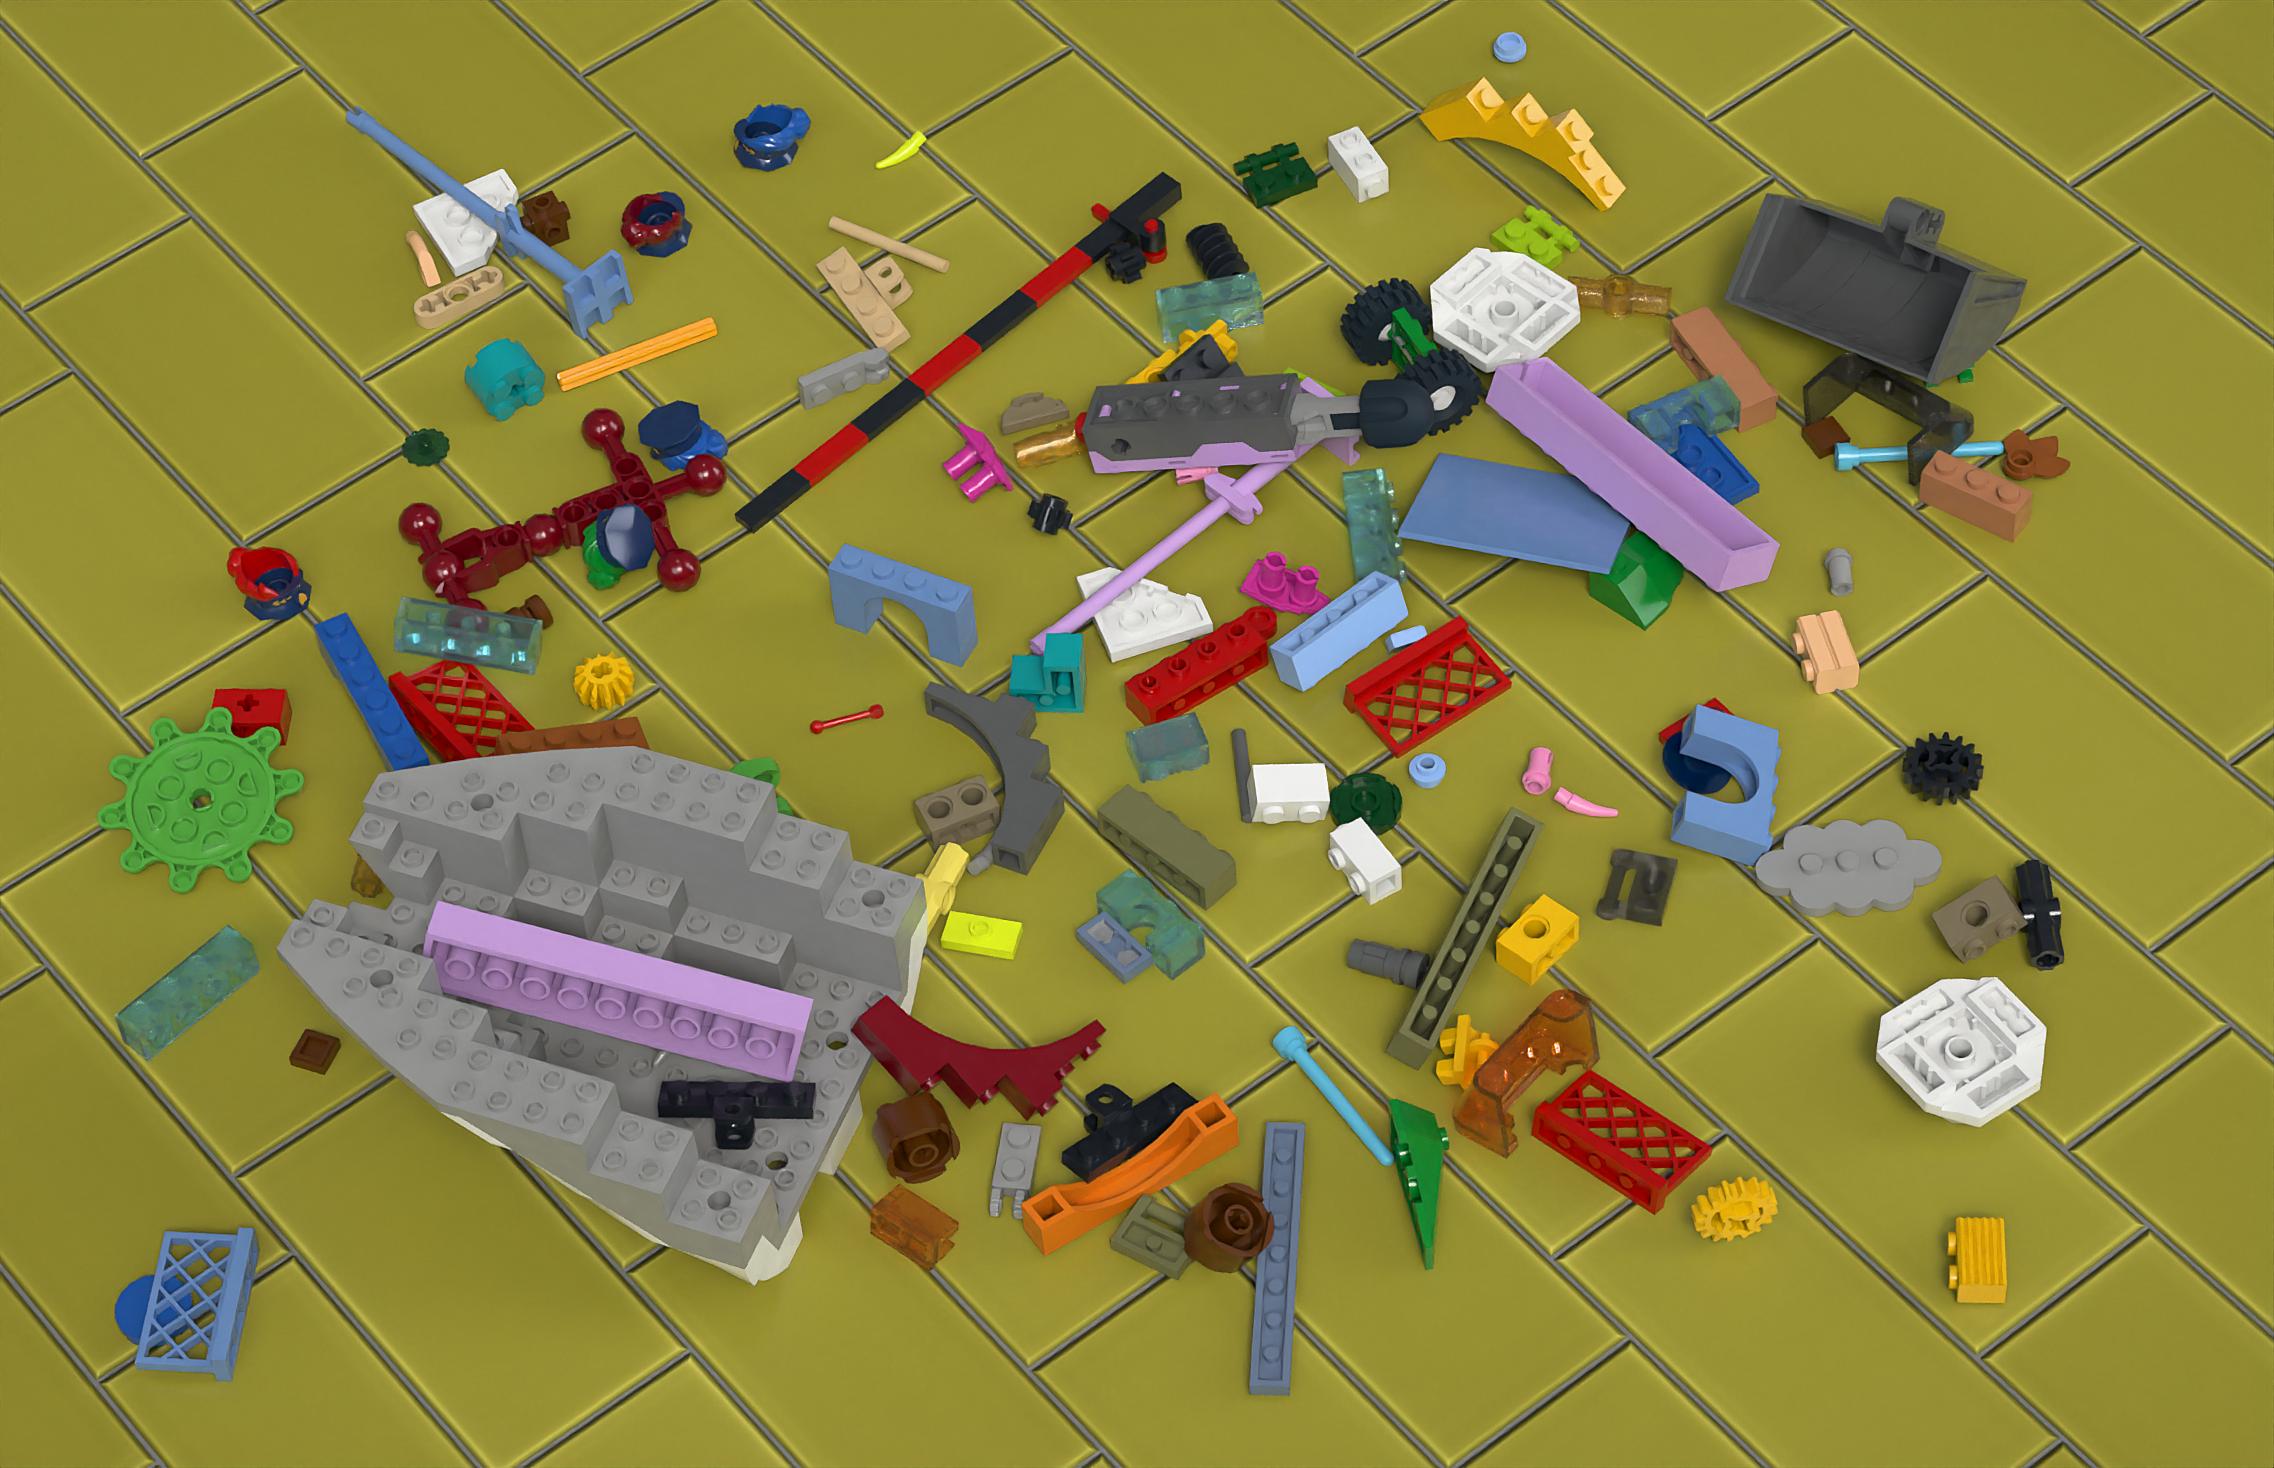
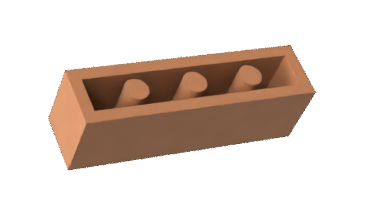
M1706 305L1670 320L1669 344L1738 433L1775 419L1776 403L1778 402V394L1775 387L1764 380L1757 364L1746 357L1741 344L1736 338L1732 339L1719 316L1715 317Z

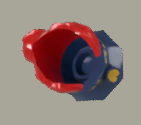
M265 546L253 550H248L244 547L231 549L226 564L230 576L235 577L237 588L247 595L244 608L257 619L288 620L308 608L312 586L303 579V571L298 567L297 561L290 553L282 549Z

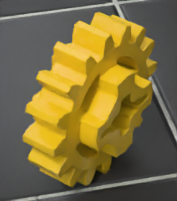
M1737 1177L1735 1182L1731 1184L1726 1180L1721 1181V1184L1707 1188L1708 1195H1698L1696 1197L1698 1204L1691 1206L1693 1212L1691 1215L1696 1231H1700L1703 1238L1711 1236L1715 1242L1722 1237L1727 1238V1242H1729L1736 1235L1747 1238L1748 1235L1755 1231L1760 1232L1762 1230L1760 1224L1771 1223V1215L1778 1213L1776 1207L1778 1203L1773 1188H1769L1767 1181L1758 1183L1756 1177H1752L1748 1181L1742 1180V1177Z

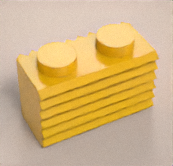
M1970 1217L1956 1218L1955 1231L1947 1232V1255L1955 1256V1265H1949L1948 1287L1949 1289H1956V1302L2005 1303L2007 1276L2004 1219L2001 1217L1997 1219L1993 1217L1989 1219L1985 1217L1981 1219L1977 1217L1972 1219Z

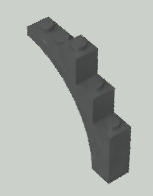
M930 681L924 691L927 714L951 724L973 739L989 756L1001 776L1006 798L1000 824L991 841L994 865L1027 876L1065 812L1063 789L1053 783L1043 782L1051 769L1049 746L1036 739H1029L1037 727L1035 703L1029 702L1023 697H1014L1005 693H1001L995 703L985 697L974 696L959 691L952 686H943Z

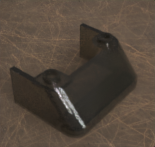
M1845 353L1838 356L1803 386L1805 427L1823 420L1854 392L1923 427L1918 434L1907 442L1909 484L1913 486L1921 481V472L1938 450L1951 455L1974 433V416L1969 410L1897 372L1856 353Z

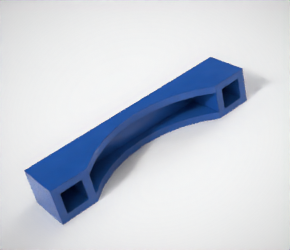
M345 612L314 625L320 653L333 676L343 685L359 711L387 772L430 765L428 755L348 614Z

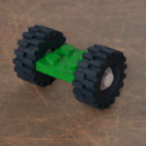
M1391 278L1389 283L1385 279L1378 281V286L1375 288L1372 284L1367 286L1365 294L1361 295L1358 293L1353 297L1356 301L1354 304L1348 303L1345 308L1348 314L1341 316L1340 321L1343 325H1340V331L1343 337L1363 363L1367 362L1370 366H1375L1378 362L1381 366L1388 365V360L1392 359L1402 373H1398L1394 379L1414 381L1427 390L1434 402V423L1428 432L1430 436L1437 435L1440 429L1443 433L1449 431V426L1453 423L1458 426L1463 422L1461 417L1463 415L1469 417L1473 412L1471 406L1478 405L1480 401L1477 395L1482 394L1481 379L1462 353L1460 354L1456 349L1449 351L1448 348H1441L1440 352H1438L1435 343L1428 341L1424 336L1428 335L1430 331L1427 325L1432 324V317L1430 316L1432 313L1412 284L1405 279H1402L1400 282L1398 278Z

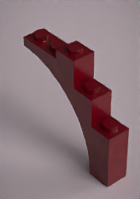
M885 995L859 1016L851 1029L852 1033L910 1097L915 1096L921 1090L931 1092L943 1080L969 1110L980 1101L984 1106L987 1105L1001 1092L1026 1121L1030 1120L1037 1113L1044 1117L1059 1103L1055 1097L1063 1088L1061 1082L1075 1070L1072 1064L1080 1057L1084 1061L1090 1059L1102 1047L1098 1041L1107 1031L1096 1019L1075 1034L1047 1045L1024 1049H990L962 1043L931 1030L908 1015L888 995Z

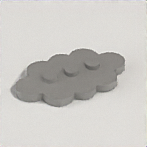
M1877 819L1869 821L1861 827L1849 820H1838L1829 824L1824 830L1814 825H1801L1788 831L1784 837L1783 849L1769 851L1760 856L1756 862L1755 880L1757 885L1768 894L1790 896L1793 907L1804 915L1820 917L1829 914L1835 909L1847 916H1860L1868 912L1873 906L1883 911H1897L1909 905L1913 899L1914 886L1927 885L1937 879L1941 873L1942 856L1939 850L1929 842L1924 840H1907L1903 829L1892 821Z

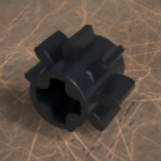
M1127 241L1109 247L1112 255L1105 258V266L1114 281L1121 279L1122 284H1130L1142 279L1140 270L1145 269L1147 264L1145 256L1138 245L1130 247Z
M1044 493L1040 501L1032 499L1027 515H1030V518L1034 519L1032 527L1051 535H1057L1060 528L1068 530L1073 517V513L1066 509L1069 502L1048 493Z

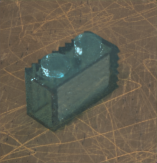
M1196 712L1125 732L1127 751L1142 783H1145L1147 780L1159 781L1166 778L1169 774L1180 773L1182 770H1196L1203 764L1207 765L1210 762L1208 739L1196 716Z

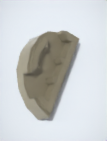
M1043 393L1024 394L1013 399L1011 406L1002 414L1003 435L1069 418V409L1062 400L1057 399L1056 401L1053 398L1044 397Z

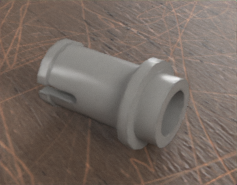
M1843 548L1829 551L1824 560V565L1830 574L1831 592L1836 596L1849 595L1854 589L1850 568L1853 564V558Z

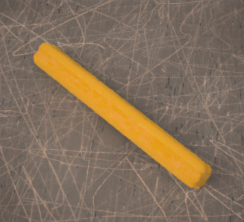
M707 317L563 370L556 374L558 385L562 391L566 392L712 338L718 334L716 324L711 317Z

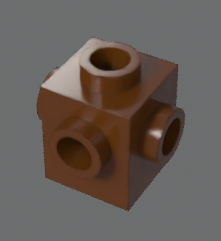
M552 190L521 202L524 216L520 217L522 227L550 247L570 239L567 220L571 219L569 209L564 201H558Z

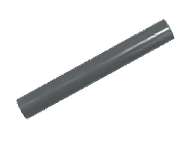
M1238 728L1233 730L1231 735L1241 817L1243 822L1252 823L1247 789L1251 770L1246 731Z

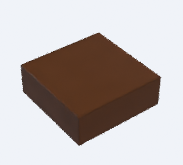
M1833 416L1802 428V438L1819 459L1833 454L1835 443H1847L1851 439Z
M305 1029L289 1057L291 1065L325 1075L341 1048L340 1039Z

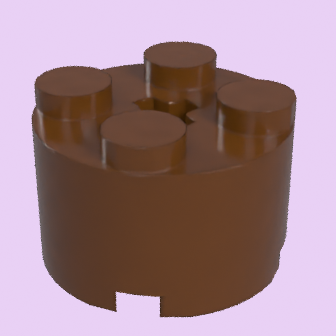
M921 1092L916 1096L907 1097L895 1103H886L877 1109V1119L873 1126L872 1136L886 1168L893 1178L896 1179V1176L904 1178L905 1182L910 1184L927 1182L947 1170L945 1164L952 1157L954 1161L958 1157L960 1141L944 1107L930 1092Z
M1234 1182L1224 1184L1212 1190L1187 1213L1183 1230L1186 1254L1191 1259L1197 1260L1206 1268L1216 1272L1235 1273L1260 1254L1273 1238L1274 1218L1271 1211L1268 1213L1263 1205V1197L1253 1188Z

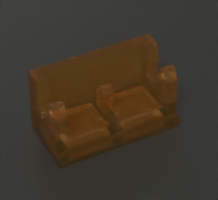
M898 1184L872 1206L870 1234L928 1272L932 1271L935 1265L953 1249L955 1243L948 1239L958 1231L959 1222L901 1184Z

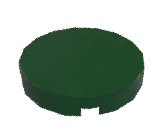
M1362 772L1349 775L1342 780V784L1338 785L1337 788L1335 786L1331 791L1329 812L1333 823L1337 827L1342 824H1349L1361 817L1376 836H1380L1393 829L1401 818L1403 801L1400 790L1394 783L1392 785L1386 781V777L1380 774Z

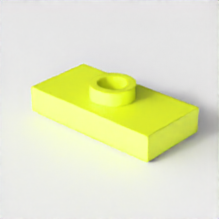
M950 911L941 937V948L1014 960L1023 932L1022 923Z

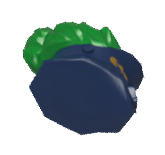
M626 503L623 506L614 507L613 510L604 509L598 514L597 520L583 531L585 540L582 545V554L588 568V582L597 590L611 589L620 582L621 575L628 571L647 567L655 548V542L652 535L650 518L636 504Z

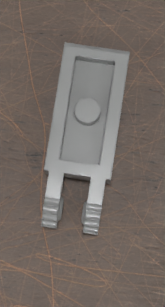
M877 347L860 354L855 353L799 377L798 386L801 405L805 410H808L846 392L855 391L866 383L878 384L882 380L885 381L890 376V367L887 365L889 359L887 350Z
M1003 1123L991 1186L990 1216L1000 1217L1004 1196L1015 1197L1013 1202L1014 1218L1023 1219L1021 1203L1031 1198L1042 1139L1041 1126Z

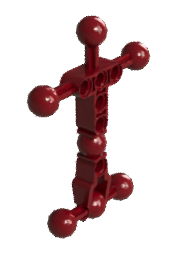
M595 408L585 416L582 422L581 433L584 441L591 448L605 453L610 463L614 484L566 501L559 508H552L553 515L546 513L534 514L525 521L523 526L520 521H516L515 524H505L483 531L478 528H470L443 541V543H441L438 537L442 531V518L440 513L430 504L421 502L412 503L407 506L399 516L398 528L401 536L409 544L420 546L423 552L418 558V562L422 564L423 581L435 592L436 598H446L450 606L446 614L448 631L457 640L473 642L486 635L490 627L491 617L488 608L480 600L469 598L467 594L495 587L499 583L500 577L520 569L527 562H534L533 555L539 557L552 556L560 550L563 544L566 550L570 549V546L583 545L585 540L583 531L597 520L598 514L604 509L613 510L614 507L623 506L626 503L636 504L650 518L655 549L660 556L656 570L660 583L667 590L674 592H685L694 587L701 575L700 562L697 556L690 550L677 546L671 534L664 500L688 491L699 496L715 495L723 489L727 480L728 473L724 462L716 455L709 453L697 454L688 460L684 473L653 483L639 456L627 452L621 442L625 432L622 417L615 410ZM480 557L481 561L466 568L464 560Z

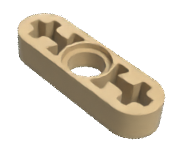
M485 266L419 298L414 304L418 325L426 329L437 328L498 298L505 291L502 271L494 266ZM463 293L468 295L462 301L451 300L456 294Z

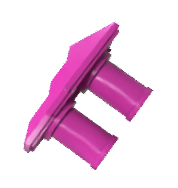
M959 423L958 430L967 439L965 442L966 446L942 465L955 482L977 463L980 462L984 466L967 481L959 485L972 503L996 483L998 485L1003 484L1007 490H1014L1011 477L1005 471L1003 462L997 456L995 447L987 436L980 431Z
M1279 552L1268 553L1264 561L1257 559L1240 588L1241 592L1278 611L1284 612L1286 610L1301 615V613L1314 615L1327 606L1331 600L1316 589L1319 572L1314 567L1302 566L1298 569V572L1285 568L1287 564L1285 556Z

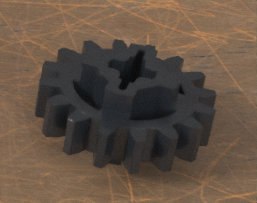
M1944 732L1942 739H1937L1933 733H1929L1927 742L1917 738L1915 748L1908 747L1906 749V758H1903L1902 766L1904 784H1911L1910 792L1912 794L1922 792V801L1924 802L1933 797L1936 798L1937 805L1941 806L1943 799H1949L1955 805L1957 804V796L1968 800L1971 790L1978 791L1980 780L1983 778L1984 766L1981 765L1982 755L1979 753L1974 754L1975 745L1973 743L1964 746L1962 744V736H1958L1955 740H1950L1949 733ZM1922 762L1924 764L1923 770L1920 771L1919 765ZM1963 767H1966L1967 769L1965 775L1962 774Z

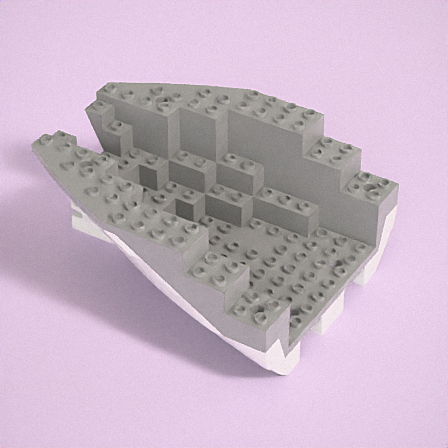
M636 746L563 749L491 756L379 773L362 802L365 812L348 841L394 895L392 902L387 910H382L354 901L346 908L313 899L301 920L293 919L277 946L279 958L331 1017L386 1069L439 1112L489 1143L514 1150L537 1168L575 1193L584 1196L590 1202L643 1237L713 1264L753 1286L756 1285L758 1280L770 1279L788 1268L803 1238L799 1209L818 1171L834 1175L863 1117L859 1088L875 1057L852 1033L851 1029L859 1016L885 995H888L908 1015L911 1013L921 968L923 949L927 940V904L923 879L855 861L852 857L849 832L779 813L774 784ZM437 901L814 999L792 1082L816 1083L817 1096L813 1119H755V1137L749 1149L721 1150L717 1148L715 1143L716 1123L713 1118H659L658 1100L662 1081H785L674 1052L658 1068H655L652 1062L659 1051L658 1048L442 992L434 959L422 956L426 932ZM834 1041L847 1043L846 1047L839 1050H832L828 1047ZM731 1135V1136H729L728 1138H729V1139H738V1138H740L741 1136H739V1135ZM775 1160L787 1162V1165L779 1170L768 1168V1165Z

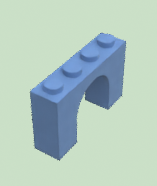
M845 543L829 565L828 574L836 624L868 634L884 610L882 597L895 600L912 610L923 622L927 631L930 657L963 667L978 643L972 587Z
M1696 704L1683 723L1680 753L1718 765L1731 773L1742 787L1745 802L1737 804L1725 803L1687 791L1673 810L1671 841L1752 867L1762 854L1768 853L1773 840V834L1769 833V825L1773 820L1776 809L1775 804H1772V795L1778 784V775L1774 773L1775 766L1781 755V747L1777 746L1779 730Z

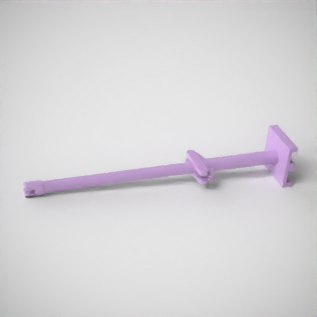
M1309 377L1300 383L1302 393H1312L1320 398L1335 397ZM1359 436L1324 438L1312 445H1301L1297 459L1319 443L1347 465L1351 466L1360 459V454L1353 450V445L1359 441ZM1295 461L1286 463H1258L1238 480L1217 472L1207 475L1204 479L1205 494L1212 502L1051 627H1047L1030 640L1029 643L1032 644L1029 646L1031 651L1037 656H1044L1046 633L1074 632L1226 512L1242 524H1251L1254 521L1253 512L1257 515L1263 512V507L1254 496V493Z

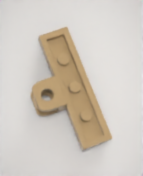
M843 246L816 265L876 347L885 348L887 353L911 338L907 329L892 310L906 301L913 293V289L891 257L881 259L863 272ZM892 270V273L887 277H881L884 271ZM901 285V289L898 292H890L895 286Z

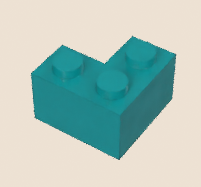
M1066 632L1046 633L1044 656L1013 655L1009 686L1011 696L1023 697L1029 702L1035 703V712L1084 713L1087 676L1083 634Z

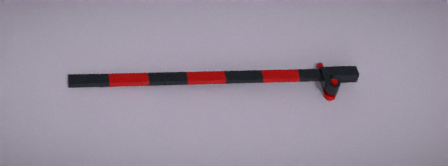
M1161 172L1112 212L1099 203L1091 207L1092 216L1102 223L1099 227L736 512V521L751 533L757 532L1109 253V247L1122 241H1128L1130 247L1134 245L1140 247L1146 262L1156 264L1164 261L1168 254L1164 222L1158 219V217L1182 199L1181 184L1166 173Z

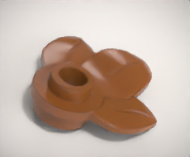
M2017 429L2005 439L2004 449L2007 455L2003 461V469L2008 476L2014 479L2026 480L2033 476L2054 478L2065 473L2070 467L2068 460L2057 457L2058 438L2056 436L2030 440L2023 431Z

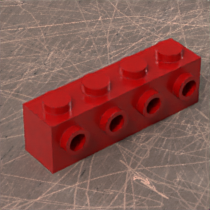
M1243 616L1230 623H1224L1216 631L1202 639L1193 641L1185 649L1162 659L1159 664L1143 673L1134 675L1129 681L1124 683L1126 707L1152 733L1267 666V641Z

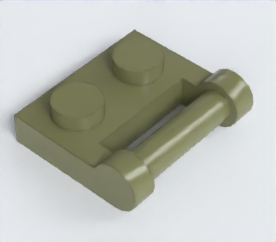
M1144 1193L1111 1238V1249L1179 1280L1193 1260L1185 1252V1238L1147 1219L1152 1217L1183 1232L1186 1216L1157 1203L1155 1197Z

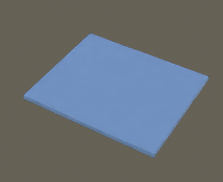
M1439 453L1399 529L1398 537L1609 575L1632 522L1623 514L1615 511L1601 496L1590 491L1588 486L1577 477Z

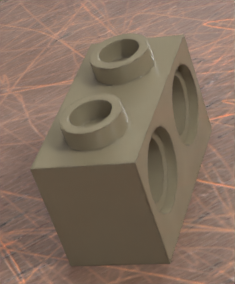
M982 775L960 781L954 786L936 793H929L923 798L914 801L917 824L934 854H936L940 845H946L948 842L960 845L995 831L1001 821L999 804Z

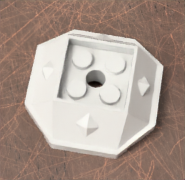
M1475 247L1430 285L1434 341L1450 351L1452 349L1458 350L1468 363H1471L1485 373L1496 371L1498 366L1517 362L1524 364V361L1539 358L1580 323V307L1576 286L1525 254L1490 252L1489 249Z
M1997 977L1981 978L1980 981L1941 979L1881 1016L1876 1061L1925 1112L1941 1116L1951 1124L1965 1123L1981 1127L2040 1090L2047 1027Z

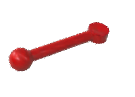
M872 705L867 711L824 722L815 720L810 724V730L814 734H820L826 728L869 717L879 719L884 715V711L881 705Z

